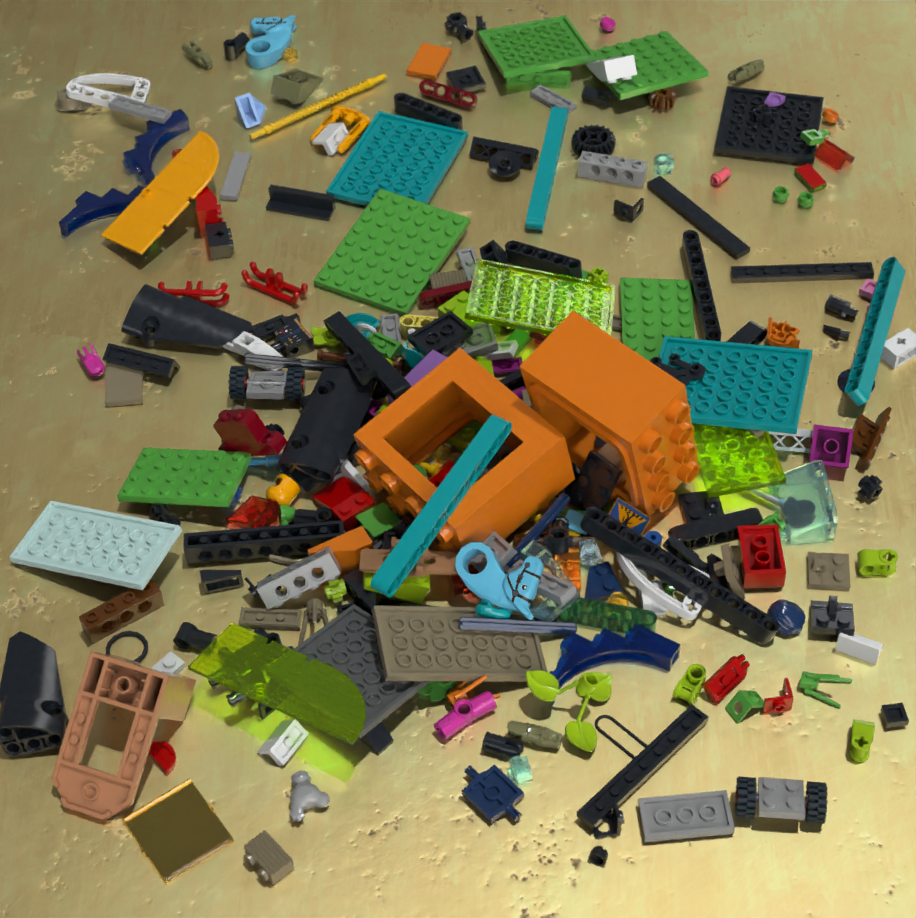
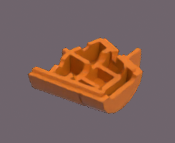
M768 317L767 342L769 345L775 347L790 346L799 349L800 340L795 339V337L799 334L800 330L794 326L791 327L790 324H787V321L777 323L772 321V317Z

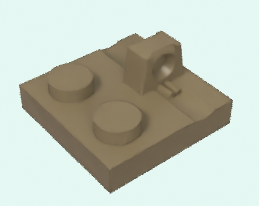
M729 544L721 545L723 560L713 564L714 571L718 577L726 576L729 591L745 599L740 565Z
M808 552V589L850 590L849 554Z

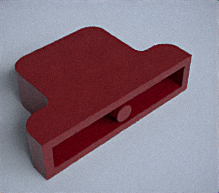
M252 409L223 410L219 413V418L213 425L222 439L219 451H241L250 453L251 456L279 455L287 444L285 437L280 432L268 430L258 414Z

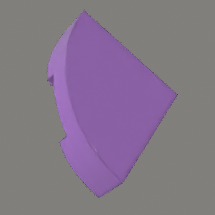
M770 92L764 106L765 104H768L769 107L779 106L785 102L786 96Z

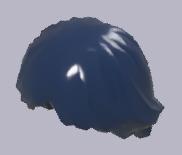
M781 599L772 603L767 611V614L779 623L777 632L783 635H798L802 631L806 616L802 608L797 604Z

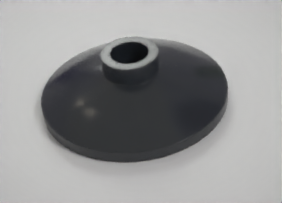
M509 150L496 152L489 159L490 171L500 177L512 176L522 166L520 156Z

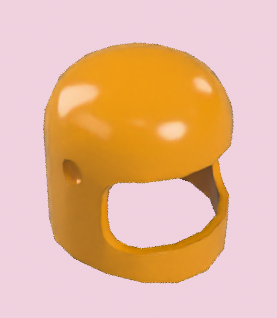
M279 473L275 478L277 486H269L266 490L268 503L277 509L279 505L289 506L300 493V488L293 479L283 473Z

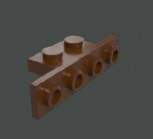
M888 407L880 413L875 423L863 414L857 417L852 428L854 429L852 448L861 455L855 468L860 469L863 465L867 466L872 461V453L879 445L878 439L885 432L883 428L890 420L889 414L892 408Z

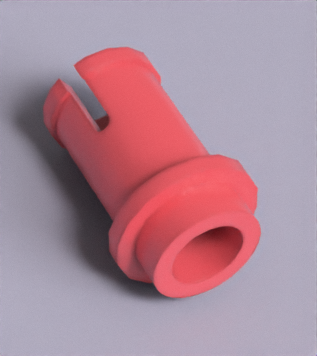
M724 167L718 173H713L710 178L711 183L715 186L721 185L722 181L731 176V171Z

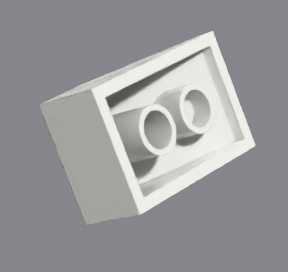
M634 55L612 57L586 63V66L601 81H607L608 84L617 82L618 78H622V80L632 79V75L637 74Z

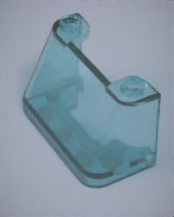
M812 461L772 477V481H769L770 493L773 492V495L778 496L784 523L786 524L784 531L780 535L781 538L785 539L786 546L834 542L837 527V510L823 461Z

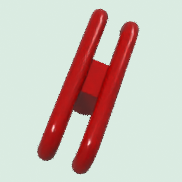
M254 261L250 262V269L256 277L266 281V285L252 280L247 270H242L241 272L243 280L249 286L291 304L298 303L300 295H305L308 292V285L306 283H303L301 288L284 282L281 272L274 274L271 268H268L265 273L261 272ZM282 289L288 290L293 293V297L280 291Z
M187 281L185 289H166L164 282L158 283V289L175 296H187L212 307L225 305L230 297L228 293H225L228 288V284L225 282L221 284L219 289L215 290L203 289V281H198L196 289H192V281ZM223 295L222 298L218 300H201V297H216Z

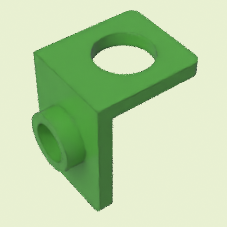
M739 690L725 708L736 722H741L751 708H763L764 700L756 691ZM738 701L743 706L740 714L734 711V705Z

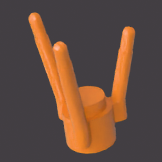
M487 675L477 679L464 689L462 687L468 681H461L455 688L451 689L446 697L453 709L458 701L468 700L466 693L487 679ZM497 693L493 694L492 696L495 699L500 697V694Z

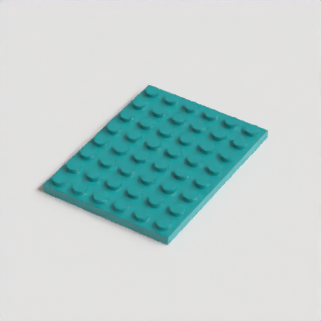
M378 111L327 188L326 194L334 195L335 199L368 206L378 190L383 189L428 204L467 140L468 131Z
M664 336L659 354L662 363L676 370H682V368L671 366L669 363V356L678 354L680 360L691 365L697 363L705 367V374L702 379L698 381L691 380L686 385L688 404L691 407L690 416L692 423L797 434L812 360V350Z

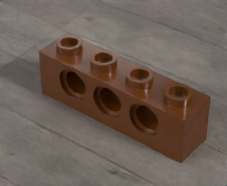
M151 578L143 590L131 588L80 615L79 619L84 633L90 642L94 644L165 605L161 590Z

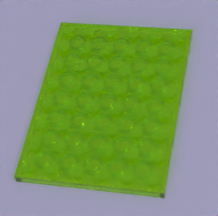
M476 258L464 319L549 336L572 311H575L612 336L616 285Z

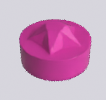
M603 17L600 21V26L606 31H613L616 23L610 17Z

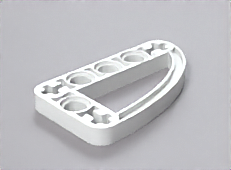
M108 73L83 75L71 80L66 86L67 97L109 107L108 104L117 95L146 103L150 91V81L147 79ZM119 84L133 86L134 90L130 97L85 85Z
M616 552L617 560L623 572L644 594L684 619L694 620L697 617L702 605L687 596L684 597L683 602L669 596L646 579L631 560ZM695 568L696 570L710 578V576L707 573ZM689 605H693L691 611L688 610Z

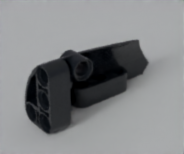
M144 284L136 295L121 329L122 333L135 338L141 337L142 345L147 347L156 345L158 340L217 349L237 338L244 331L247 333L254 332L252 323L193 298L187 296L180 298L147 284Z
M21 631L9 638L0 683V745L5 754L9 756H20L60 747L69 722L55 650L39 639Z

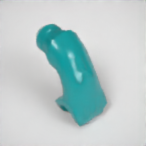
M486 599L480 601L475 607L477 616L483 618L509 619L512 610L492 607L490 601Z

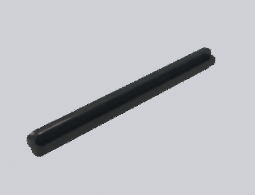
M250 353L244 355V363L250 365L280 368L302 367L304 370L320 372L326 368L351 369L348 363Z

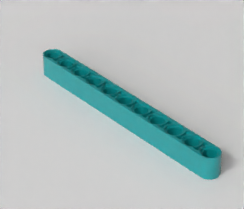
M553 106L551 108L527 212L526 229L542 231L544 229L568 119V108Z
M895 257L888 258L882 264L846 383L845 393L857 406L866 403L870 397L904 279L905 269Z
M494 414L487 419L375 573L370 584L372 589L387 597H392L506 440L512 429L511 422Z

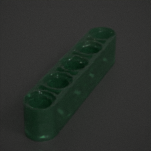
M576 596L563 607H560L557 603V616L564 622H574L579 625L641 637H652L656 633L657 615L650 610Z

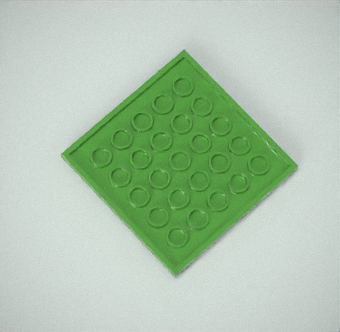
M566 15L478 31V38L504 78L529 75L534 72L541 73L545 70H557L561 67H573L577 64L595 61L594 53Z
M665 31L655 35H647L640 39H632L629 42L617 43L613 46L592 50L595 55V61L634 55L637 74L632 75V79L622 80V78H618L617 82L609 84L607 81H603L620 100L708 77V70L674 37Z

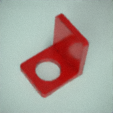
M784 678L782 688L784 696L764 699V713L782 712L792 709L794 696L788 678Z

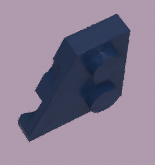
M609 561L589 566L585 606L622 597L623 591Z

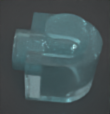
M670 153L655 156L653 160L655 173L658 175H671V168H674V158L670 157Z
M588 540L580 545L579 554L582 565L591 567L602 561L599 547L594 541Z
M527 755L522 757L514 756L509 759L510 768L507 769V774L510 780L514 781L516 785L533 781Z

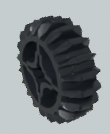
M591 124L590 126L585 125L584 128L579 127V130H575L571 146L577 157L581 156L582 151L612 155L616 139L609 128L600 127L598 124L596 126Z

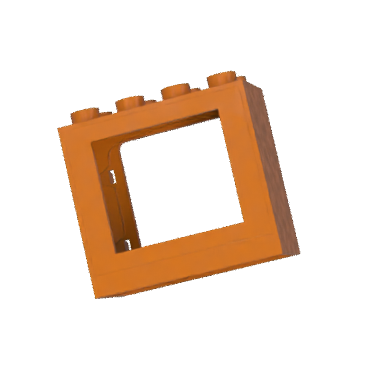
M572 311L519 366L533 410L565 436L570 460L576 463L580 470L591 450L598 452L602 448L595 446L596 436L618 451L616 455L622 460L626 480L615 486L609 498L610 502L615 503L616 499L620 498L651 517L656 510L660 512L667 510L675 498L674 490L682 482L686 484L691 483L698 475L700 464L698 463L697 446L695 445L693 433L694 426H692L691 407L688 404L686 386L575 311Z
M461 348L457 349L353 434L359 447L354 457L366 471L363 474V478L368 482L369 487L376 493L384 488L390 494L387 497V501L400 516L409 512L416 518L437 490V487L413 465H419L472 420H477L484 425L487 419L494 414L512 423L511 432L503 443L513 452L472 485L436 535V538L440 541L437 545L438 550L459 552L462 547L471 542L483 543L493 531L503 539L507 538L539 509L547 507L549 501L575 479L565 436ZM469 563L468 568L470 569L473 566Z

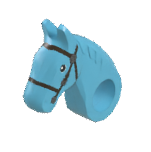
M295 15L284 19L269 17L251 20V33L261 37L250 40L245 46L249 65L259 69L269 68L284 55L290 45L292 33L297 27V24H293L296 19Z
M471 542L461 548L456 556L455 568L465 585L482 600H489L491 605L507 610L519 611L529 620L534 618L529 607L536 596L544 569V564L538 557L528 556L521 567L505 574L496 553L485 544ZM476 555H486L487 565L485 569L478 574H470L468 571L470 560Z

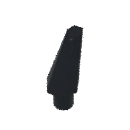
M823 325V331L836 339H839V337L849 338L850 332Z

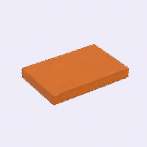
M422 43L408 66L406 74L436 80L450 57L452 48Z

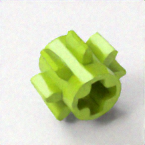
M601 267L593 268L592 272L588 271V284H591L595 289L603 288L604 284L608 285L609 273L605 272Z
M336 578L323 585L326 599H332L334 603L343 601V595L347 594L343 580L338 581Z

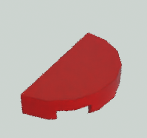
M166 741L152 742L148 755L168 776L176 765L175 751Z

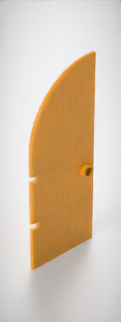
M199 131L111 223L101 236L142 255L165 231L162 227H168L190 204L188 200H194L212 179L219 162V151L213 138L207 133Z

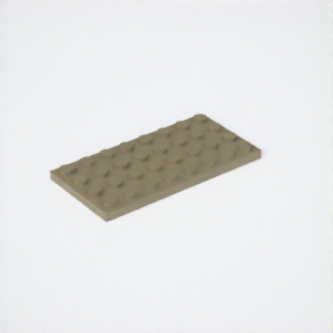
M374 606L372 609L385 681H476L482 676L487 675V679L484 681L526 682L527 670L548 672L538 633L460 629L458 624L460 617H479L475 613V607ZM512 611L509 618L529 620L519 611Z

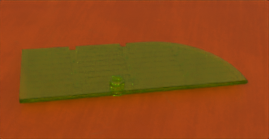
M231 623L188 666L190 671L353 745L363 730L366 719L365 702L360 690L349 677L336 668L314 658L307 662V655L280 643L271 641L270 644H267L268 638L237 624Z

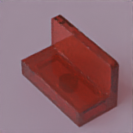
M825 138L815 152L817 158L837 171H840L846 160L852 163L855 157Z

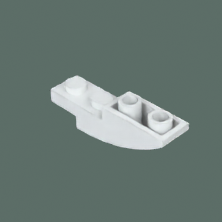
M245 331L237 338L223 345V348L243 356L246 353L283 357L270 345ZM255 365L268 371H280L282 369L280 367Z

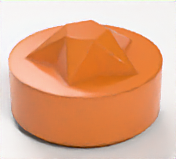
M826 108L822 113L823 118L828 122L836 123L839 118V114L830 108Z

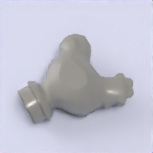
M298 771L291 776V785L294 789L290 794L292 806L290 807L291 812L289 816L292 817L293 821H301V819L305 818L304 811L312 807L324 808L329 804L330 798L328 794L321 792L317 786L310 783L311 777L307 771Z

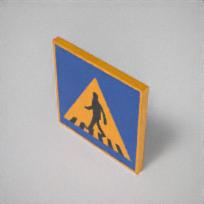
M620 498L616 499L608 513L640 535L643 534L651 520L649 516Z

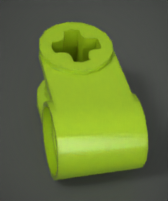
M892 549L860 550L857 554L859 573L864 576L892 575L896 571L895 563L898 561V554Z
M698 663L690 665L682 679L677 683L673 697H679L689 702V705H694L703 689L702 685L706 682L705 667Z
M853 719L849 756L852 760L865 762L868 759L875 723Z

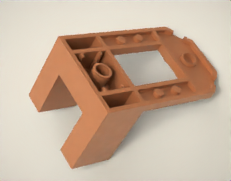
M90 652L51 777L54 787H57L60 793V800L63 806L102 820H107L133 805L158 720L184 721L196 680L179 674L150 669L139 665L137 661L124 657ZM100 701L136 712L117 776L81 764Z

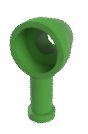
M279 505V524L289 525L290 522H293L296 509L287 505Z

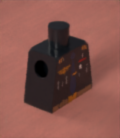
M296 318L273 333L274 343L270 346L278 353L281 352L285 357L294 358L315 350L313 337Z

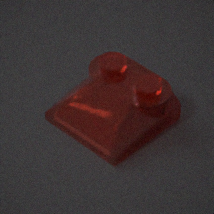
M251 495L226 521L242 529L267 527L277 521L280 506L275 500Z

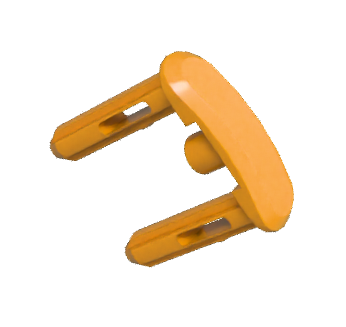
M333 106L328 117L311 134L310 142L313 143L312 141L328 124L335 123L338 119H341L347 127L356 122L355 127L337 147L338 153H344L359 135L367 129L370 119L355 109Z

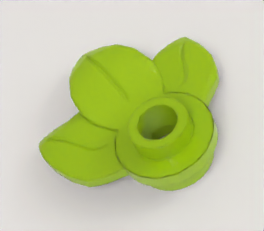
M312 327L314 345L326 344L335 346L339 344L327 328Z

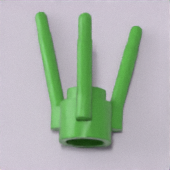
M802 672L800 688L805 689L804 694L812 695L837 708L841 707L840 704L813 691V689H818L819 680L851 683L852 679L841 678L839 675Z

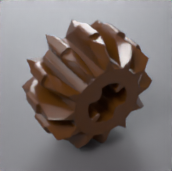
M670 87L652 91L649 94L650 106L654 107L655 110L660 109L662 111L665 109L668 111L669 108H673L676 102V94L674 89H670Z

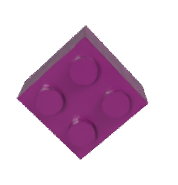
M814 424L808 464L849 468L854 429Z

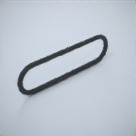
M601 715L595 720L596 729L632 759L635 758L633 754L598 726L600 719H610L644 747L648 746L609 715Z

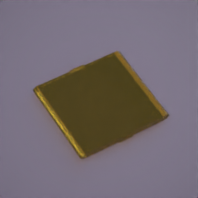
M190 779L122 819L138 842L142 852L150 859L166 883L234 841L217 817L213 807L206 802Z

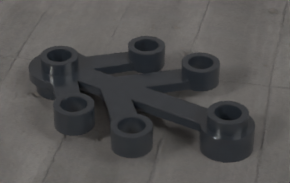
M678 354L670 355L669 363L671 366L682 368V370H676L662 363L660 357H653L650 360L651 363L685 386L691 380L698 381L702 379L705 374V367L703 365L686 363L680 360Z

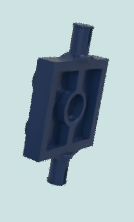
M495 764L481 773H478L471 765L465 769L464 772L472 781L462 789V795L488 821L493 823L506 813L515 821L521 818L522 814L514 805L524 798V792Z

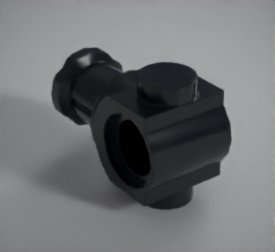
M461 12L450 14L447 17V22L444 23L447 31L453 35H461V38L465 41L470 40L474 32L471 28L467 27V18Z
M557 516L551 523L552 528L549 529L548 535H544V547H548V553L562 555L568 553L569 548H573V536H569V520L564 516Z

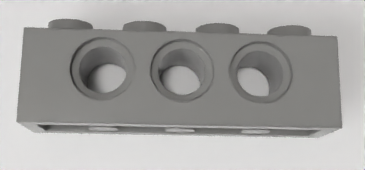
M582 151L578 161V177L643 188L647 178L648 162Z
M329 546L257 582V591L268 609L272 607L278 608L290 598L296 599L308 589L314 590L322 582L336 579L341 573V566ZM319 567L323 572L315 573L313 569ZM300 576L303 577L305 581L297 582L295 581V578ZM285 586L287 590L279 591L277 587Z

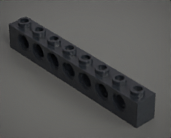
M343 520L184 533L183 549L187 564L269 557L270 554L276 556L308 554V549L344 534Z

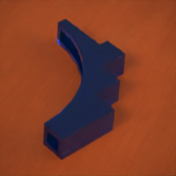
M182 109L173 111L164 124L151 120L146 121V133L135 137L136 144H134V149L123 152L124 160L122 162L125 169H128L131 174L137 173L138 176H141L145 186L149 185L155 178L152 166L159 151L170 140L190 130L188 117Z
M138 185L129 194L112 188L103 197L85 191L75 200L77 206L59 221L61 234L68 237L86 224L107 217L119 216L142 192L144 187Z
M635 624L632 630L629 629L625 637L603 628L600 634L597 633L593 641L571 632L568 638L562 640L560 645L561 657L557 662L554 672L550 671V673L557 679L559 683L558 689H561L564 684L576 675L606 663L639 662L670 671L680 656L681 644L639 624Z

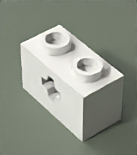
M907 328L902 332H898L892 338L886 339L881 359L895 369L916 356V334Z

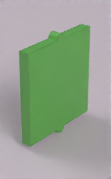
M384 502L357 515L355 518L373 539L382 536L384 531L390 532L394 530L400 522L399 518L395 515V511H391Z

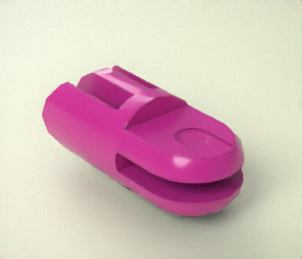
M89 343L93 353H89L86 346L82 347L86 354L85 357H83L79 349L76 352L91 376L97 377L103 374L105 367L92 343Z

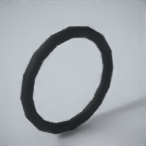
M121 632L109 640L106 646V654L111 655L110 647L112 643L126 635L137 636L144 643L142 654L133 661L140 662L148 651L146 638L138 632Z

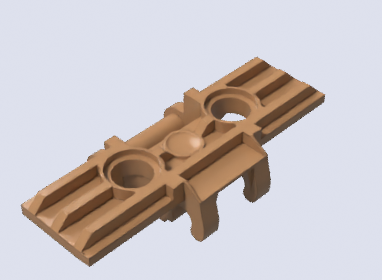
M392 537L391 549L389 550L361 549L359 571L377 572L400 539ZM427 548L407 577L427 576V574H458L455 564L456 556L459 552L430 551ZM426 561H433V562H435V563L429 565V564H426L425 562H426Z

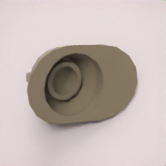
M63 89L56 93L57 101L54 106L58 111L85 110L92 103L67 97L66 89Z

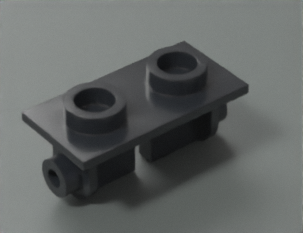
M153 503L150 507V516L154 521L181 525L180 519L173 515L167 504Z

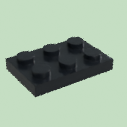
M450 310L409 334L407 338L408 342L426 357L432 350L441 354L473 335V329Z
M591 450L568 495L570 503L583 511L592 506L603 511L623 471L595 450Z

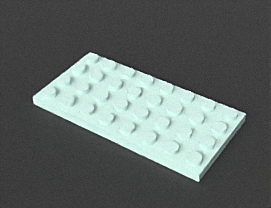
M50 501L9 558L12 563L143 590L181 534L182 529L180 525Z

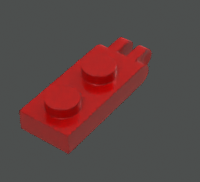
M744 654L738 657H731L702 685L712 702H719L747 674L745 670L750 664L748 661H744L746 659Z

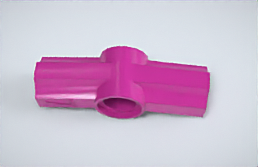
M486 691L470 700L458 701L452 711L434 724V729L442 739H448L462 727L471 726L474 719L496 709L497 705L494 697L490 692Z

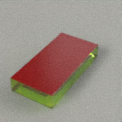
M809 163L794 169L796 176L811 192L827 187V182Z

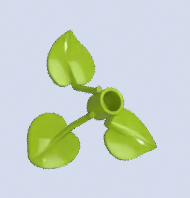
M527 670L526 682L529 689L537 698L543 701L552 702L556 699V694H562L573 687H576V692L579 696L585 697L576 719L577 722H568L565 727V734L573 745L592 752L597 745V733L589 722H581V717L590 697L599 702H605L610 698L613 675L587 672L580 676L579 681L575 680L572 684L558 689L559 683L551 673L542 670Z

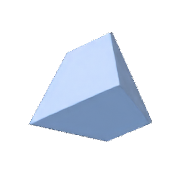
M250 93L234 98L237 117L246 129L261 124L266 109L264 104Z

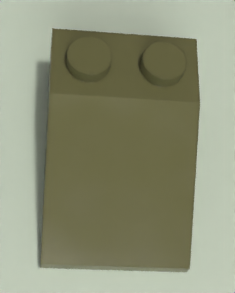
M299 69L286 71L274 75L270 94L275 95L276 98L281 100H290L292 104H299L308 99L323 81V78Z

